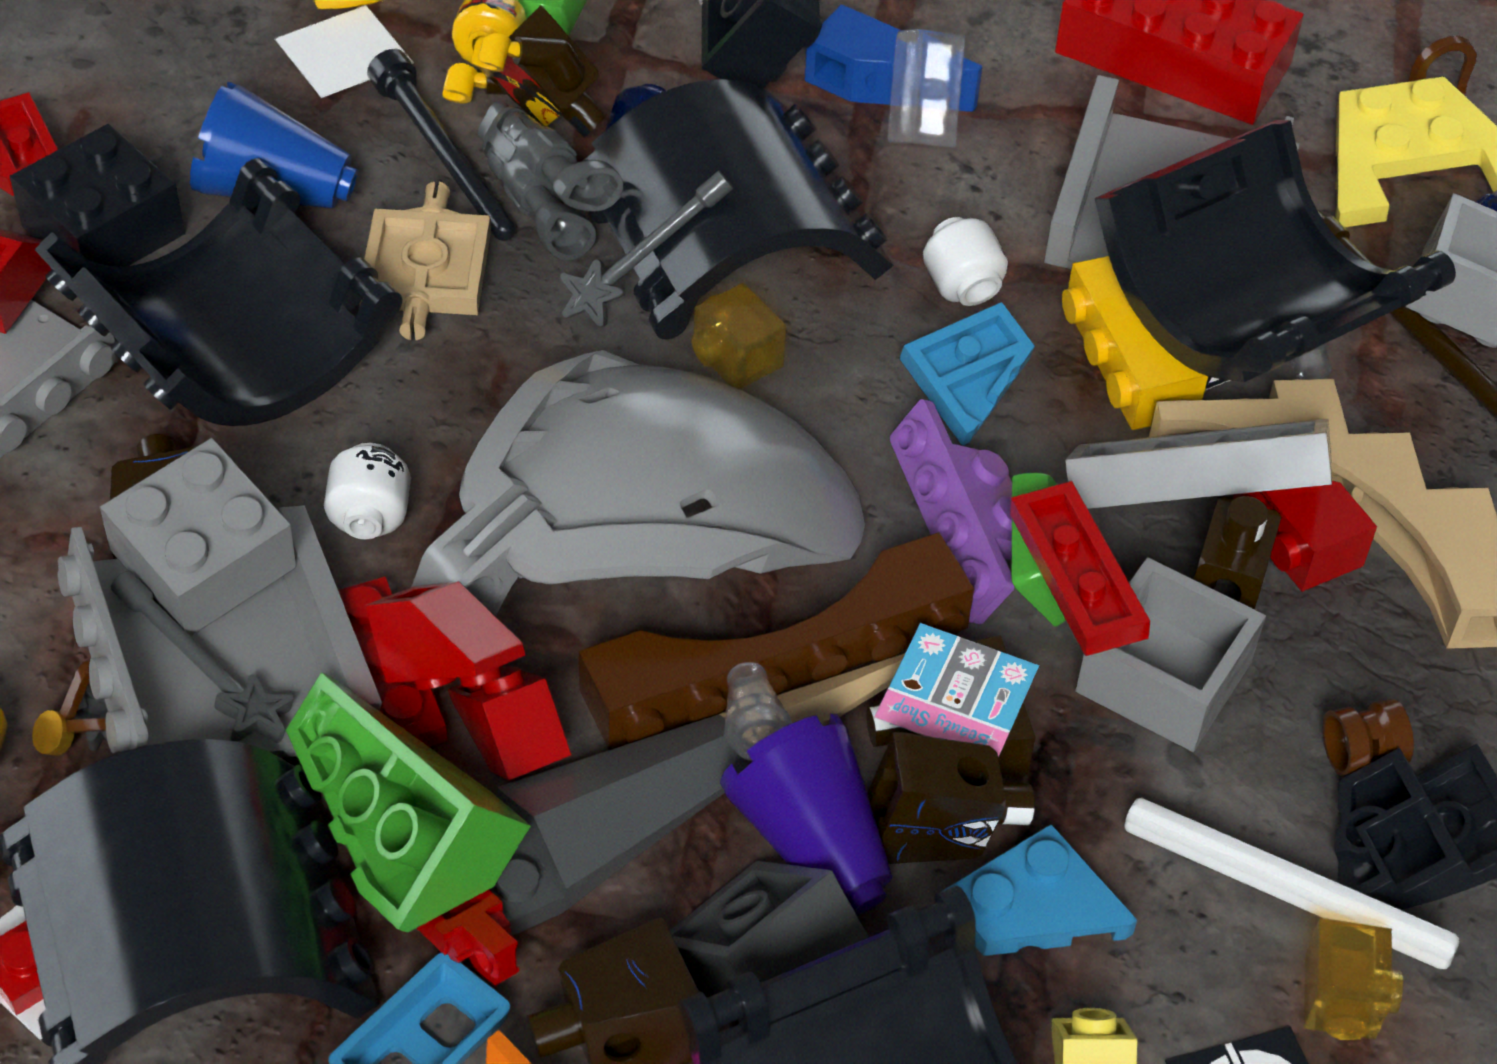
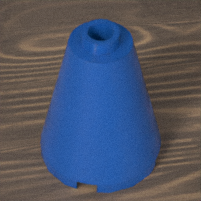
M227 82V87H220L208 109L198 137L199 140L204 141L202 150L204 160L193 157L190 170V186L192 190L207 195L231 197L239 171L243 165L252 159L261 158L276 171L277 181L287 182L299 194V205L334 209L339 199L346 202L349 201L358 177V169L350 166L351 154L246 88L232 82Z

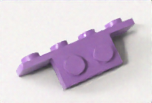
M920 399L892 432L890 443L930 535L940 532L974 587L969 622L983 624L1015 589L1012 583L1011 572L1005 559L1012 560V517L1010 515L1012 481L1009 477V469L999 454L989 450H978L952 444L934 402Z

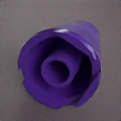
M830 713L829 725L826 726L821 724L817 715L785 726L746 750L752 763L742 772L737 774L732 764L724 771L720 784L727 798L788 865L832 870L857 916L876 907L887 897L883 888L891 881L892 873L848 729L844 726L838 714Z

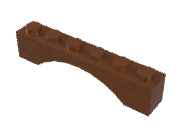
M940 532L881 551L868 573L846 596L818 615L783 630L750 638L714 641L672 638L640 630L579 650V690L608 749L612 750L721 714L724 711L753 701L758 702L779 695L785 690L812 681H822L837 676L844 670L873 660L883 661L895 657L902 650L908 649L920 623L956 635L961 630L968 628L974 587Z

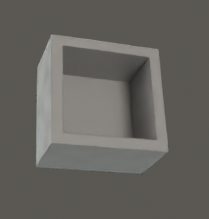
M1453 193L1424 246L1421 257L1437 250L1446 253L1454 263L1456 270L1455 280L1452 284L1434 292L1426 291L1425 296L1406 305V308L1418 312L1424 319L1432 323L1446 324L1473 336L1483 345L1497 348V211Z
M212 438L100 506L110 551L128 571H131L153 592V600L190 636L296 568L290 523Z
M1147 557L1129 584L1150 619L1149 639L1086 657L1084 655L1075 692L1194 753L1251 665L1266 615Z

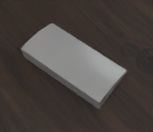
M1329 419L1080 444L1065 460L1068 482H1073L1087 509L1332 485Z

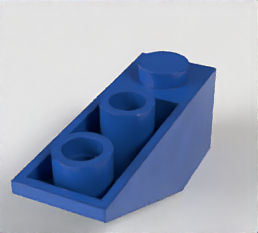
M841 4L822 23L817 39L806 50L804 81L850 102L973 112L977 108L982 65Z

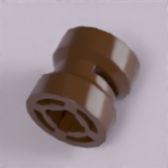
M1387 699L1373 702L1368 706L1367 710L1360 712L1351 707L1328 711L1324 716L1322 729L1324 746L1329 762L1338 775L1348 776L1399 747L1408 762L1411 761L1414 751L1413 730L1409 717L1398 700Z

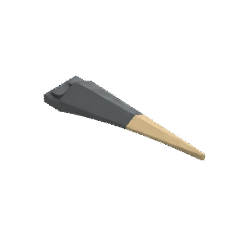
M905 654L497 787L496 796L531 825L494 887L489 889L503 903V914L511 924V927H509L511 929L510 935H516L564 913L661 838L725 794L720 784L724 771L732 764L737 774H739L750 765L752 760L746 750L758 741L785 726L817 715L821 724L826 726L830 721V713L838 714L840 717L888 688Z

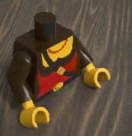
M542 5L509 37L493 33L478 38L475 43L471 63L482 72H477L474 67L468 64L456 63L447 71L442 92L446 100L456 103H469L472 100L474 87L484 88L486 95H508L542 126H548L562 115L583 137H586L608 115L586 92V89L600 76L598 70Z

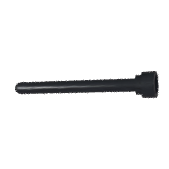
M388 49L376 55L368 66L367 75L379 94L399 101L478 214L490 216L492 234L501 241L511 239L515 233L514 223L416 89L417 72L411 61L399 49Z

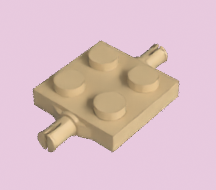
M431 182L426 186L423 207L407 210L374 209L364 259L377 271L379 282H388L401 294L403 301L399 311H404L399 331L408 340L412 338L413 326L415 340L422 339L425 336L428 313L478 315L491 236L490 216L460 214L446 209L450 189L442 182H439L437 197L435 182Z

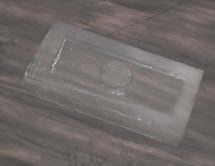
M920 29L901 30L897 33L888 141L904 144L955 147L965 36Z

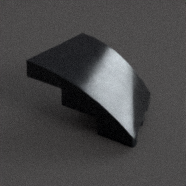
M1477 743L1419 775H1416L1399 747L1339 780L1337 808L1341 813L1342 819L1340 826L1336 830L1335 853L1339 860V884L1399 910H1403L1460 893L1497 878V775Z

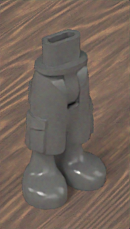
M503 101L494 102L489 107L477 131L479 138L483 141L482 150L488 158L490 170L494 172L498 179L502 180L506 194L516 207L528 217L535 216L537 234L545 249L557 259L563 261L582 257L594 245L596 230L591 222L576 209L602 211L614 205L623 191V180L620 174L606 161L588 160L577 162L576 151L556 130L542 126L520 108L508 106Z

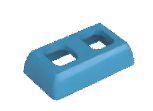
M439 953L330 1054L328 1062L329 1064H378L388 1054L398 1052L413 1064H463L487 1038L503 1025L508 1017L510 1004L503 996L462 963H456L451 960L448 954ZM445 1003L454 1005L475 1023L473 1030L456 1046L450 1048L442 1046L420 1027L421 1023L435 1009Z

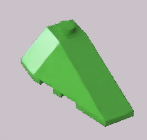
M320 673L286 729L311 788L323 794L334 820L328 825L335 841L346 845L356 869L351 873V876L359 893L398 930L408 933L494 887L531 827L491 791L330 675Z

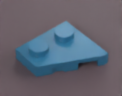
M1001 302L904 345L900 360L929 401L934 402L939 415L960 444L964 446L971 442L1030 360L1035 346Z
M1049 825L945 889L959 886L967 895L976 919L975 947L983 956L1015 953L1026 946H1036L1042 949L1071 946L1073 937L1110 933L1112 941L1125 940L1134 934L1137 919L1052 825Z

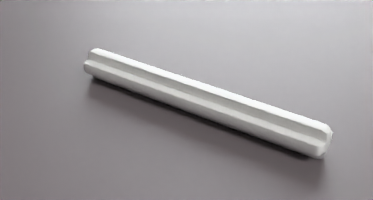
M1137 798L1126 816L1124 828L1133 835L1433 967L1447 969L1455 956L1459 945V937L1455 933L1151 801Z

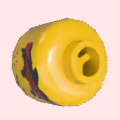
M464 0L453 23L452 38L455 49L464 60L472 64L471 59L477 39L493 33L509 37L527 19L524 8L518 0Z

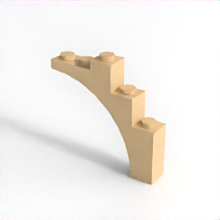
M1334 379L1274 380L1269 399L1157 401L1149 437L1329 419L1332 480L1340 482L1377 525L1373 539L1406 572L1430 608L1446 649L1497 647V514L1489 488L1447 487L1443 489H1426L1410 432L1349 434Z

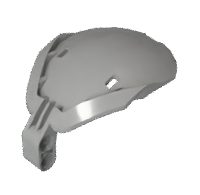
M600 350L556 363L535 372L501 409L479 441L465 468L461 480L459 498L462 509L466 514L426 549L412 587L459 581L496 617L506 595L518 577L519 579L526 578L531 582L550 585L619 577L711 579L734 567L761 574L787 567L849 560L861 544L865 521L859 494L845 470L831 458L814 437L781 411L767 402L719 380L672 368L639 365L605 350ZM700 499H707L710 502L712 508L688 518L682 510V507Z

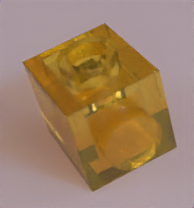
M744 283L721 294H715L695 307L694 335L691 339L693 350L704 366L712 367L730 386L742 389L784 367L786 325Z
M1319 918L1305 954L1304 1028L1324 1031L1330 1036L1341 1040L1376 1039L1387 1014H1397L1402 1000L1403 974L1402 971L1392 970V928Z

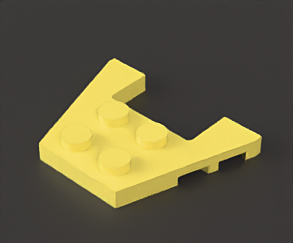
M1445 77L1339 92L1336 107L1337 175L1335 190H1337L1335 218L1344 227L1386 221L1390 205L1378 179L1478 165L1481 167L1492 191L1495 192L1497 190V126Z

